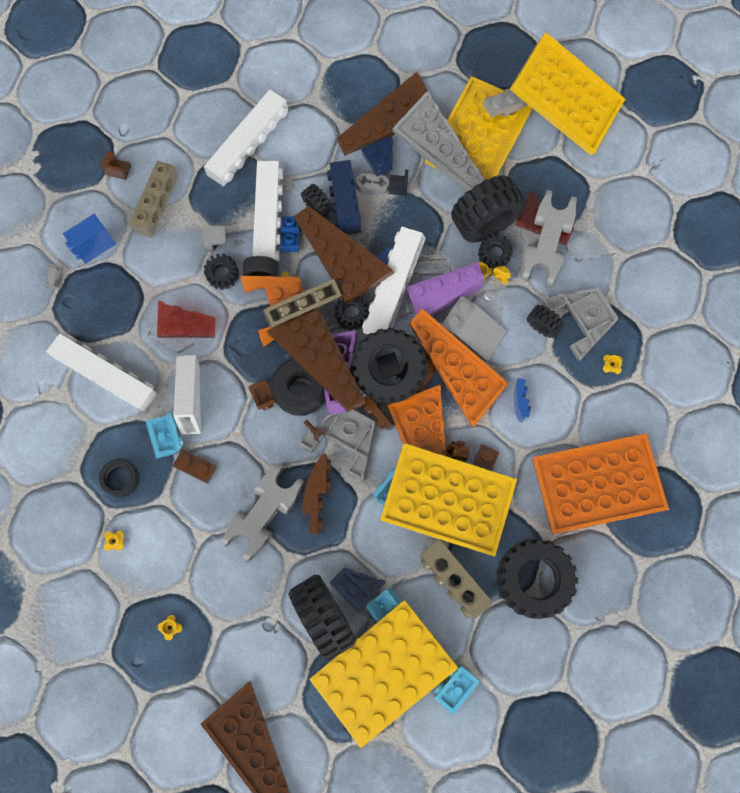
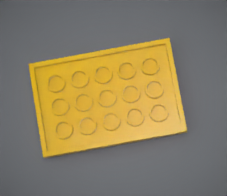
M547 32L541 36L509 89L589 155H593L625 101L623 96Z
M471 76L447 121L459 138L462 147L466 149L473 164L476 165L483 178L489 180L491 177L498 176L533 108L527 105L503 117L500 114L491 118L482 105L484 99L505 91ZM425 159V164L436 168L432 163Z
M403 443L380 520L495 557L517 479Z
M404 600L359 637L353 647L335 657L309 680L359 747L362 748L457 670L458 665L409 603Z

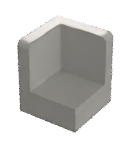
M225 226L203 227V244L207 252L214 251V245L226 243L228 233Z

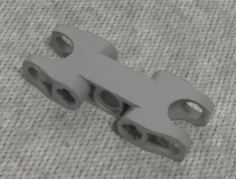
M547 190L543 201L539 205L534 225L542 226L537 246L532 244L527 246L523 260L522 279L527 280L530 271L534 267H542L547 271L546 286L551 287L557 273L561 269L565 254L556 251L561 232L570 234L576 216L577 197H571L567 208L557 210L551 204L552 191Z
M279 463L263 476L254 489V493L260 498L247 515L239 511L228 524L227 530L220 542L221 545L227 548L235 538L245 537L248 541V548L242 560L247 563L263 550L272 537L273 533L266 529L276 513L281 511L287 515L297 502L305 484L299 478L290 488L283 489L279 487L278 478L284 469Z

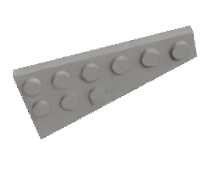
M429 91L392 128L398 137L466 192L485 180L476 165L469 158L466 149L462 147L459 138L447 119L443 117L440 108L431 98Z

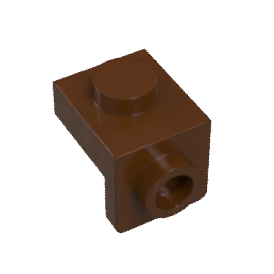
M266 379L248 386L258 410L262 409L265 411L273 407V403L276 401Z

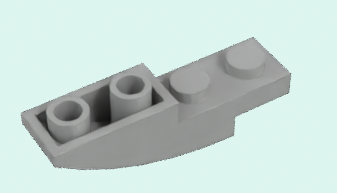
M511 90L486 98L482 103L491 118L500 114L503 117L528 105Z

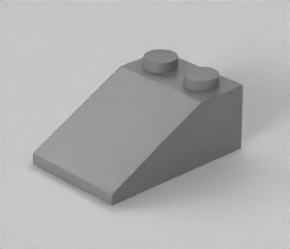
M463 296L459 298L442 323L445 329L486 362H488L507 333L503 327L480 307Z

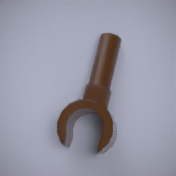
M305 420L304 424L314 434V440L320 443L316 435L321 433L325 437V433L322 430H317L308 420Z

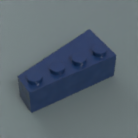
M351 160L329 163L330 170H327L328 181H332V186H329L330 197H334L335 202H331L332 211L337 214L334 224L346 235L361 233V217Z

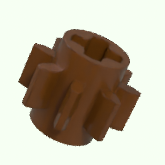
M452 441L446 447V457L465 462L470 455L469 447H465L466 442Z

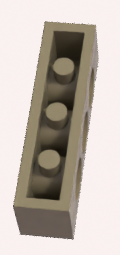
M156 161L130 221V225L135 233L153 237L178 179L174 165Z
M332 279L264 309L263 314L270 329L316 308L339 300L342 295L335 280Z
M440 539L421 554L422 560L420 562L427 570L431 569L434 572L435 576L433 578L440 586L444 585L449 590L447 595L454 603L458 601L462 606L460 611L467 619L469 617L476 619L493 604ZM442 559L446 562L447 567L445 570H439L436 567L437 560ZM451 575L459 577L460 583L458 586L450 584L449 578ZM465 591H470L473 594V600L470 603L463 600L462 596Z

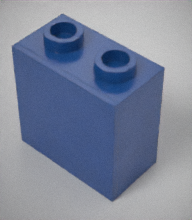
M95 213L63 233L67 239L66 246L77 260L81 258L85 264L116 245Z

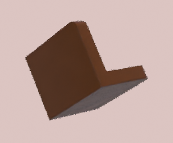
M106 151L101 168L108 176L126 180L131 164L117 160L113 152Z

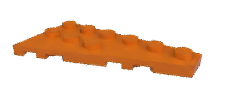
M421 309L411 320L409 326L471 427H474L509 383L425 310Z
M440 385L417 393L404 401L387 405L402 444L405 443L446 456Z

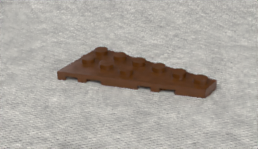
M418 72L414 73L337 137V143L344 156L396 135L392 128L428 91Z
M310 206L294 216L331 279L335 280L347 304L395 273L393 269Z
M319 308L266 331L347 412L365 404V400Z
M249 681L205 719L201 726L252 793H290L251 681Z

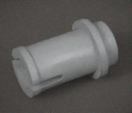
M49 265V268L46 269L48 274L45 287L57 289L59 274H62L61 267Z

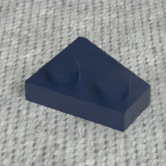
M392 136L361 149L363 157L376 176L393 170Z
M343 568L330 582L358 612L386 583L382 579H375L348 568Z

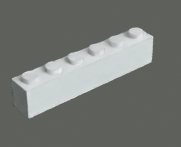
M269 90L204 165L207 176L222 186L230 182L236 171L243 167L247 158L254 154L257 146L265 141L268 133L276 128L279 120L286 116L288 112L287 101Z
M257 161L253 256H266L280 262V251H277V247L281 242L278 228H281L279 212H282V201H279L280 195H283V185L280 184V179H283L284 176L283 168H280L279 161Z
M401 227L400 232L396 233L395 246L389 252V262L387 265L395 273L376 287L375 300L369 306L370 314L362 325L363 333L366 336L371 332H377L378 329L393 328L407 290L406 287L409 285L426 239L423 233Z
M59 333L46 351L50 356L145 413L157 396L152 384L144 381V383L138 381L139 377L129 371L128 374L123 372V367L117 363H108V359L102 354L98 353L95 355L90 347L85 344L80 346L76 344L77 340L70 335L65 337Z

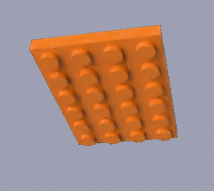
M647 433L532 458L552 535L669 510Z

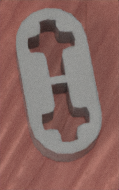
M361 173L356 177V187L362 192L384 194L389 190V179L384 175L376 176L375 174ZM363 180H366L365 185H361ZM380 182H384L383 187H379Z

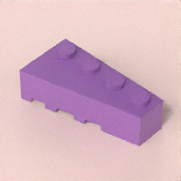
M478 262L406 287L415 316L421 309L425 310L433 318L439 316L447 308L453 307L461 296L466 298L484 286V277Z
M356 330L332 334L353 376V354L355 349L358 348ZM325 390L326 406L329 414L347 412Z

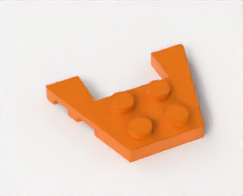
M240 276L245 294L264 288L270 306L304 292L299 277ZM270 327L258 330L263 347L274 340L266 332Z

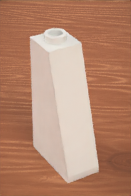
M196 355L177 356L173 416L182 435L201 433L200 368Z

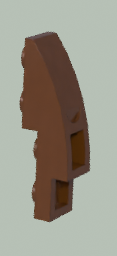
M322 454L312 469L303 497L302 514L310 515L311 535H319V530H323V518H319V510H323V498H320V496H327V491H331V479H327V473L331 471V459H328L327 454Z

